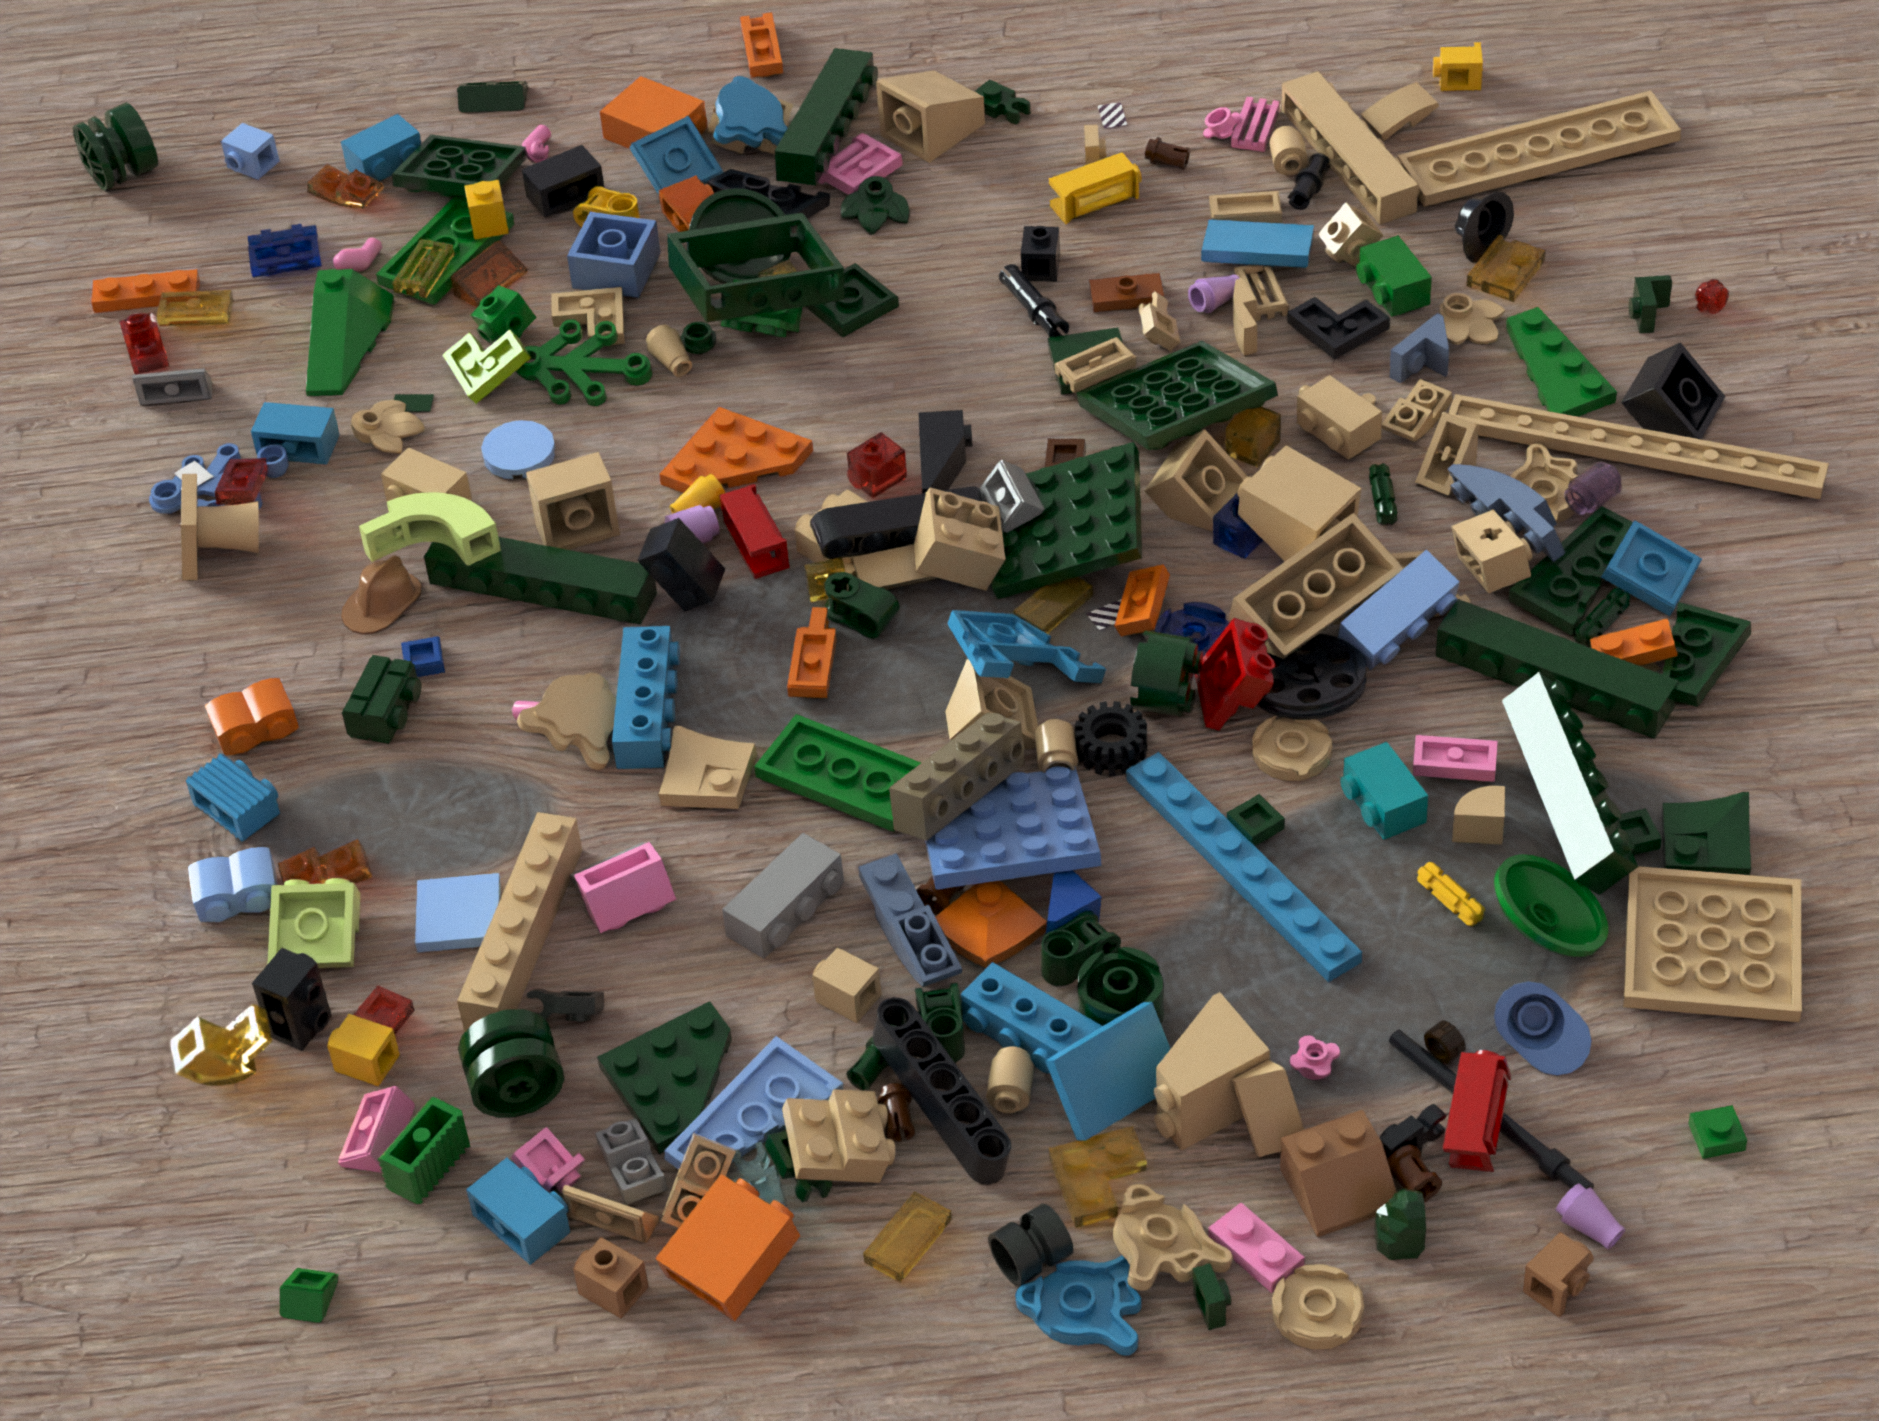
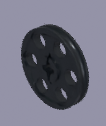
M1326 634L1316 635L1284 659L1267 653L1274 660V663L1278 665V667L1271 671L1274 678L1272 688H1278L1281 691L1264 695L1257 706L1273 715L1297 720L1319 719L1340 713L1356 703L1364 693L1366 687L1365 660L1359 650L1345 640ZM1302 649L1312 651L1308 654L1295 653L1296 651ZM1334 659L1347 660V662L1341 664L1332 663L1330 661ZM1338 683H1348L1351 686L1346 688H1337L1334 685ZM1304 698L1318 699L1317 701L1312 703H1305L1300 701Z

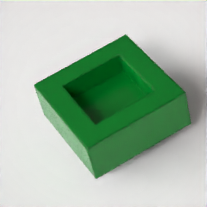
M1733 1105L1690 1113L1688 1125L1703 1159L1746 1151L1748 1140Z

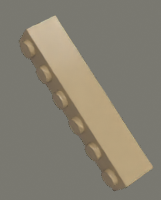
M1318 71L1282 83L1283 113L1318 153H1322L1330 159L1328 164H1331V169L1379 225L1417 212V198L1420 196V187L1417 180L1405 171L1398 158H1394L1385 148L1383 141L1380 138H1376L1369 130L1367 123L1354 113L1350 104L1340 97L1332 83L1327 82Z
M537 812L457 1000L464 1032L473 1023L488 1014L518 1008L571 880L570 874L574 872L582 853L576 818Z

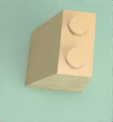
M935 70L881 78L876 81L881 137L929 163L985 124L984 97Z
M1286 445L1275 456H1269L1261 469L1253 477L1249 476L1241 483L1237 494L1240 497L1238 515L1285 562L1352 513L1358 516L1362 488Z
M1220 992L1211 997L1156 1067L1154 1095L1157 1100V1114L1154 1116L1155 1123L1163 1137L1166 1139L1171 1138L1181 1151L1244 1118L1232 1078L1268 1059L1270 1060V1049Z

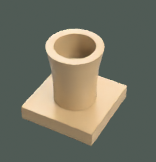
M182 474V580H198V548L234 549L259 554L258 501L239 505L198 506L197 474Z

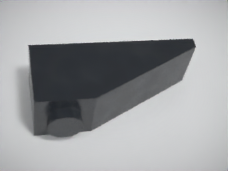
M963 410L920 412L918 414L922 494L926 493L929 487L941 491L948 490L966 463L965 447H973L971 424L964 425Z

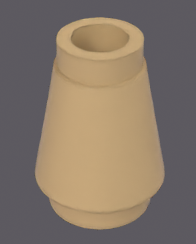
M659 325L649 332L646 338L648 352L672 372L674 376L681 377L686 375L691 370L692 363L678 331L669 325Z

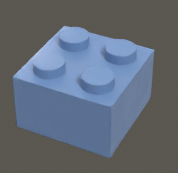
M590 212L567 255L572 288L594 290L622 287L623 296L639 298L661 254L656 220Z

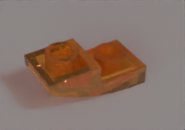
M326 164L307 183L308 193L327 202L356 209H364L384 189V184L356 169L348 175L329 164Z
M358 839L322 856L315 847H312L277 863L283 885L285 881L294 879L309 882V884H325V881L331 878L347 879L350 883L357 884L373 877L365 849Z

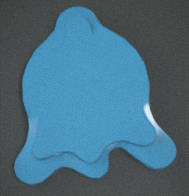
M743 76L734 77L732 82L723 86L715 103L716 114L720 123L716 126L713 134L717 142L728 144L738 140L753 148L761 146L764 138L778 146L788 128L783 120L782 106L775 95L751 79Z
M1123 1255L1114 1260L1101 1263L1085 1260H1071L1058 1263L1055 1272L1047 1275L1044 1279L1040 1276L1033 1282L1025 1283L1016 1291L1015 1298L1018 1310L1032 1318L1042 1332L1055 1341L1078 1346L1103 1344L1124 1356L1133 1354L1138 1348L1137 1332L1122 1317L1138 1313L1142 1308V1301L1139 1293L1128 1285L1127 1278L1130 1265Z

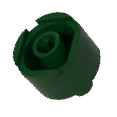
M1145 630L1142 635L1146 638L1147 643L1139 642L1132 669L1131 686L1138 687V698L1130 697L1131 706L1136 710L1181 717L1184 712L1192 713L1196 690L1191 689L1193 674H1200L1203 651H1198V644H1195L1194 638Z
M1117 947L1118 952L1104 955L1103 950L1093 954L1083 963L1078 973L1077 984L1079 1013L1104 1026L1141 1003L1152 1002L1162 1025L1164 1019V981L1159 971V965L1154 958L1135 948Z

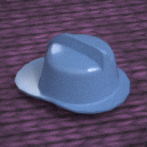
M1527 981L1514 984L1502 993L1495 1007L1494 1019L1496 1027L1504 1040L1524 1059L1541 1072L1557 1076L1572 1073L1583 1065L1590 1054L1592 1039L1589 1027L1582 1017L1555 991L1542 983Z

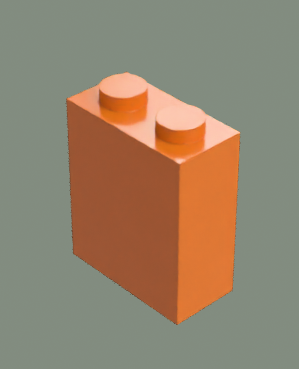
M642 76L599 111L603 138L626 148H630L631 143L687 116L690 117L700 135L708 128L705 102L703 100Z
M721 1174L655 1260L666 1277L733 1321H736L799 1239L800 1234L792 1221L794 1214L786 1206L776 1200L769 1204L759 1198L760 1193L745 1180L739 1178L735 1183Z

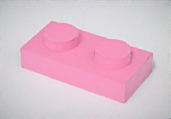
M1416 735L1413 776L1495 782L1498 741Z
M1239 1203L1208 1227V1237L1231 1251L1233 1260L1271 1293L1275 1291L1277 1283L1284 1276L1286 1279L1289 1275L1294 1274V1269L1304 1266L1305 1257L1243 1203Z

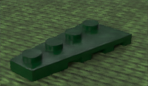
M1601 506L1561 542L1565 550L1564 555L1554 562L1546 556L1530 570L1531 577L1517 582L1509 590V601L1573 636L1575 629L1581 623L1605 579L1601 578L1602 574L1633 522Z

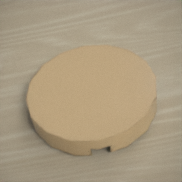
M1273 716L1261 723L1256 728L1252 737L1253 760L1261 771L1272 778L1284 781L1306 780L1322 772L1328 766L1332 757V738H1330L1326 726L1317 719H1276V716Z
M1324 1264L1304 1265L1294 1269V1274L1289 1275L1286 1279L1284 1276L1277 1283L1272 1296L1273 1320L1281 1334L1295 1345L1312 1350L1332 1349L1348 1342L1359 1331L1364 1317L1363 1294L1357 1283L1355 1286L1349 1280V1275L1339 1268Z

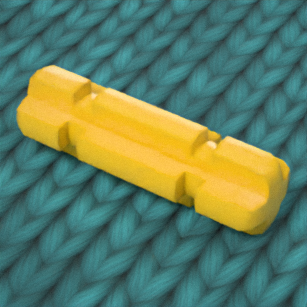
M1428 862L1419 868L1417 872L1418 882L1427 890L1433 889L1431 893L1454 914L1459 912L1458 918L1466 925L1473 927L1485 917V907L1475 898L1468 899L1471 895L1449 875L1444 874L1442 876L1444 871L1434 862Z

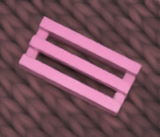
M1246 97L1240 113L1241 120L1236 124L1231 137V147L1265 152L1280 111V101L1273 100L1272 105H1267V99L1260 98L1258 103H1253V97ZM1254 112V116L1252 118L1250 127L1248 129L1244 141L1242 140V137L1244 135L1251 113ZM1263 114H1268L1258 142H1253Z

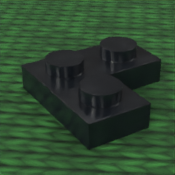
M1313 297L1287 312V323L1334 360L1390 329V317L1368 300H1364L1338 315L1318 298Z

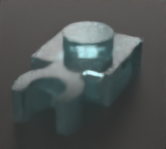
M761 1142L755 1143L757 1156L749 1162L744 1160L739 1149L735 1150L733 1161L744 1176L732 1180L736 1183L741 1178L751 1184L760 1193L759 1198L770 1204L773 1200H776L787 1207L779 1172L775 1165L768 1167L770 1158Z

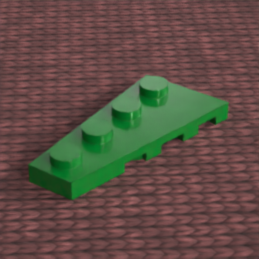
M1539 307L1507 318L1506 330L1520 359H1524L1527 366L1526 372L1530 381H1534L1538 389V397L1542 406H1546L1548 411L1579 417L1616 403L1617 391Z

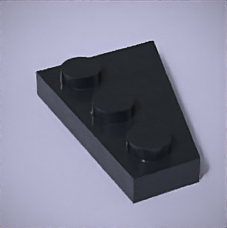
M729 169L707 181V184L711 186L714 193L735 188L758 192L772 200L785 215L803 213L806 218H809L830 206V193L818 191L816 196L802 193L801 186L789 183L787 187L770 185V181L766 177Z

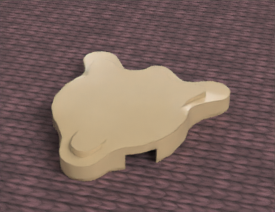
M1542 444L1530 445L1526 450L1525 464L1515 470L1510 476L1529 486L1546 499L1556 523L1563 522L1573 516L1586 500L1604 496L1609 491V481L1604 475H1576L1577 463L1575 460L1552 457L1547 448Z
M599 674L566 675L552 681L540 703L534 707L523 709L517 718V723L523 731L544 734L558 751H564L570 745L577 746L587 765L592 769L601 770L607 766L610 759L607 739L613 733L616 699L609 689L608 681Z
M1143 1184L1132 1185L1126 1190L1121 1213L1115 1220L1113 1240L1118 1251L1130 1265L1127 1278L1130 1287L1140 1291L1150 1289L1159 1272L1170 1273L1175 1280L1187 1282L1193 1277V1268L1210 1263L1213 1271L1218 1273L1226 1272L1230 1269L1233 1260L1231 1251L1207 1236L1200 1220L1189 1207L1183 1204L1180 1211L1172 1206L1163 1204L1165 1196L1155 1193Z

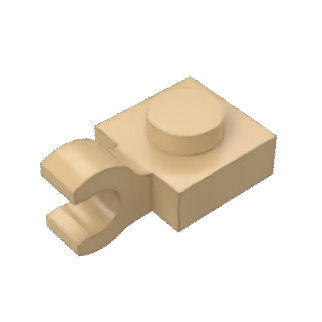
M1154 291L1152 293V304L1149 303L1146 306L1141 303L1139 305V314L1141 315L1143 325L1142 331L1148 341L1155 345L1160 344L1169 351H1172L1180 343L1176 319L1168 315L1167 299Z

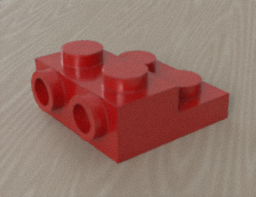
M1233 618L1204 655L1200 674H1195L1205 727L1219 731L1227 720L1235 715L1239 705L1254 709L1262 697L1270 692L1274 683L1271 671L1275 667V663L1271 656L1267 654L1265 642L1268 639V633L1261 625Z

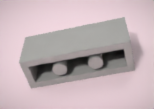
M802 833L722 909L726 936L765 959L776 947H780L786 942L789 934L803 921L809 920L816 908L829 895H834L840 889L844 882L841 854Z

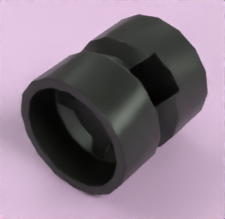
M1043 1203L1020 1217V1225L1010 1222L991 1233L988 1237V1244L998 1267L1006 1278L1016 1286H1020L1039 1275L1042 1271L1043 1263L1052 1267L1071 1256L1074 1252L1071 1236L1065 1224L1053 1208Z

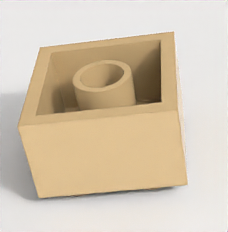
M599 452L526 472L535 524L544 545L570 550L620 535L612 482Z

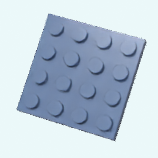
M1056 766L1049 768L1046 773L1042 771L1032 773L1014 772L927 841L925 840L936 890L1102 866L1099 845L1076 767L1075 770H1070V767Z

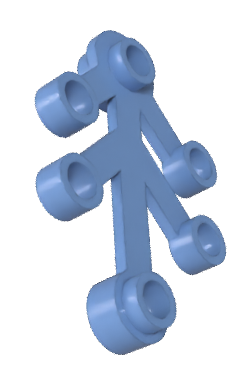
M232 443L221 445L217 449V456L207 468V471L214 477L197 486V496L205 494L239 502L240 504L258 501L260 509L263 503L258 489H244L231 485L262 474L270 478H278L284 475L289 466L285 448L276 444L267 445L259 450L257 462L224 472L226 468L239 464L241 456L237 445ZM190 455L182 461L181 468L196 461L206 470L204 460L199 455ZM175 475L173 480H163L156 483L152 487L149 497L151 508L156 512L166 514L174 513L181 509L182 480ZM198 499V506H225L220 500L205 501Z

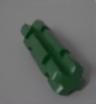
M1385 463L1380 465L1373 464L1369 468V480L1372 485L1371 491L1374 507L1377 510V522L1381 525L1387 523L1393 525L1398 520L1397 505L1394 502L1395 495L1392 479L1390 478V469Z
M1620 588L1612 589L1606 596V599H1603L1585 618L1586 620L1575 629L1576 635L1574 636L1575 641L1590 647V639L1601 636L1619 617L1618 614H1622L1630 605L1629 593L1623 592Z

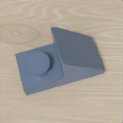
M1437 313L1391 349L1390 378L1402 383L1412 374L1418 373L1424 365L1445 377L1448 376L1449 346L1442 315Z

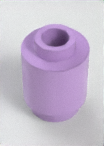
M701 505L665 516V523L680 518L702 543L712 541V536L720 533L719 523L711 506L703 508Z

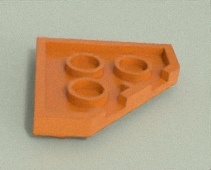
M718 407L660 472V482L663 486L684 493L700 476L706 477L709 474L714 475L720 484L727 483L728 488L758 482L757 476L778 472L779 477L794 474L813 452L812 440Z

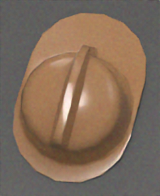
M393 555L388 560H381L367 565L360 574L358 589L342 607L341 618L344 625L352 632L360 634L376 633L386 629L420 596L422 586L419 579L408 573L401 559L396 555Z

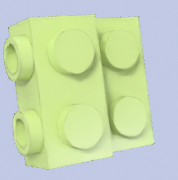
M342 878L328 879L325 881V884H309L307 881L294 879L285 881L284 885H272L267 964L281 948H285L297 954H307L317 962L319 968L354 967L355 933L359 932L361 894L356 885Z

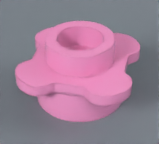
M1225 107L1217 108L1210 112L1205 119L1208 127L1203 131L1205 138L1217 137L1218 139H1225L1230 137L1234 132L1235 125L1241 120L1240 114H1231L1230 110Z
M1303 1036L1299 1039L1300 1048L1297 1053L1290 1057V1065L1305 1078L1319 1080L1331 1074L1332 1061L1340 1056V1049L1335 1043L1325 1044L1320 1040H1316L1313 1036Z

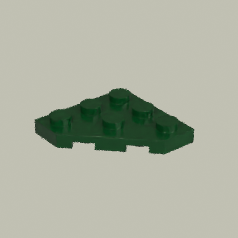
M709 1001L597 1057L599 1068L634 1119H637L658 1154L665 1152L668 1146L703 1112L707 1100L710 1101L720 1074L719 1067L724 1053L728 1052L732 1041L731 1030Z

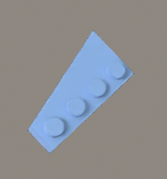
M775 1036L665 1150L664 1160L679 1170L693 1133L735 1149L736 1152L732 1160L734 1162L767 1141L769 1134L778 1133L786 1129L782 1108L787 1098L829 1100L833 1089L843 1090L844 1083Z

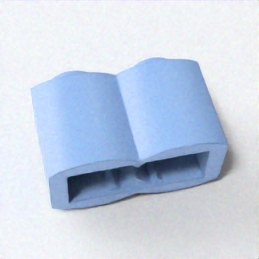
M255 847L239 851L230 857L206 858L188 867L193 905L200 922H221L240 912L259 913L270 909L272 885H278L275 864L269 848Z

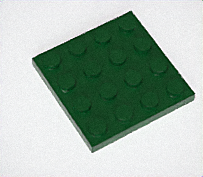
M1204 341L1192 344L1077 392L1080 407L1148 450L1162 449L1175 439L1182 436H1192L1200 432L1201 428L1213 423L1226 422L1232 419L1234 414L1246 409L1259 408L1265 404V401L1278 396L1276 382Z
M1134 442L1026 473L1044 507V511L1008 533L1002 530L1005 561L992 580V590L996 597L1001 599L1142 558L1139 451Z

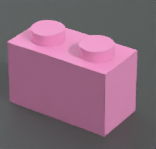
M650 842L574 875L587 912L600 933L619 929L628 921L645 913L657 912L666 904L676 900L663 861Z

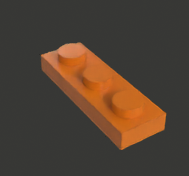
M176 270L165 273L140 274L118 278L108 277L93 280L91 299L94 313L199 302L200 278L198 270Z

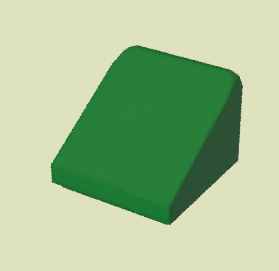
M302 1268L295 1269L280 1286V1316L288 1319L316 1323L322 1322L336 1289L338 1274Z

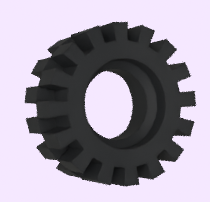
M1107 701L1100 702V709L1097 710L1094 705H1091L1087 708L1088 714L1082 711L1079 715V721L1075 722L1077 757L1079 762L1084 761L1086 769L1090 770L1095 766L1096 774L1102 775L1105 769L1108 770L1109 776H1116L1117 769H1120L1122 774H1126L1129 765L1134 766L1140 760H1145L1146 751H1148L1147 723L1139 710L1133 713V706L1129 704L1122 709L1121 702L1114 701L1113 707H1107ZM1105 735L1124 737V739L1117 742H1104L1098 738Z

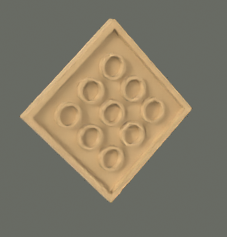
M1638 866L1628 875L1623 1007L1800 1022L1802 1012L1801 879Z

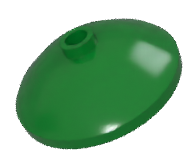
M1528 854L1511 856L1497 869L1494 877V886L1499 905L1511 924L1528 940L1549 952L1569 957L1592 955L1605 943L1608 936V922L1603 908L1593 893L1587 887L1577 882L1573 874L1550 860Z

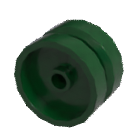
M506 1009L488 1014L473 1023L461 1036L458 1045L461 1064L467 1079L473 1105L483 1114L496 1118H513L533 1113L549 1104L561 1091L565 1080L558 1052L555 1049L549 1024L540 1014L525 1009Z

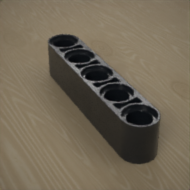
M976 486L943 490L966 498L987 502L981 489ZM926 493L826 508L817 512L812 517L810 526L822 554L828 559L858 556L912 545L915 541Z
M898 997L885 999L877 1008L873 1029V1042L906 1089L909 1090L913 1099L968 1175L974 1181L981 1184L990 1185L997 1183L1002 1179L1011 1151L1009 1136L909 1001ZM959 1121H965V1122H967V1123H969V1124H964V1123H961V1122H959ZM983 1154H989L994 1157H987Z

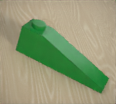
M353 269L318 270L312 303L306 380L307 396L343 395L360 370V361L367 351L372 352L376 346V337L381 330L386 331L391 323L394 306L393 294Z

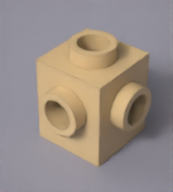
M1345 203L1318 233L1327 245L1324 251L1334 261L1340 263L1344 260L1355 267L1360 260V247L1378 242L1384 236L1367 214L1348 203Z

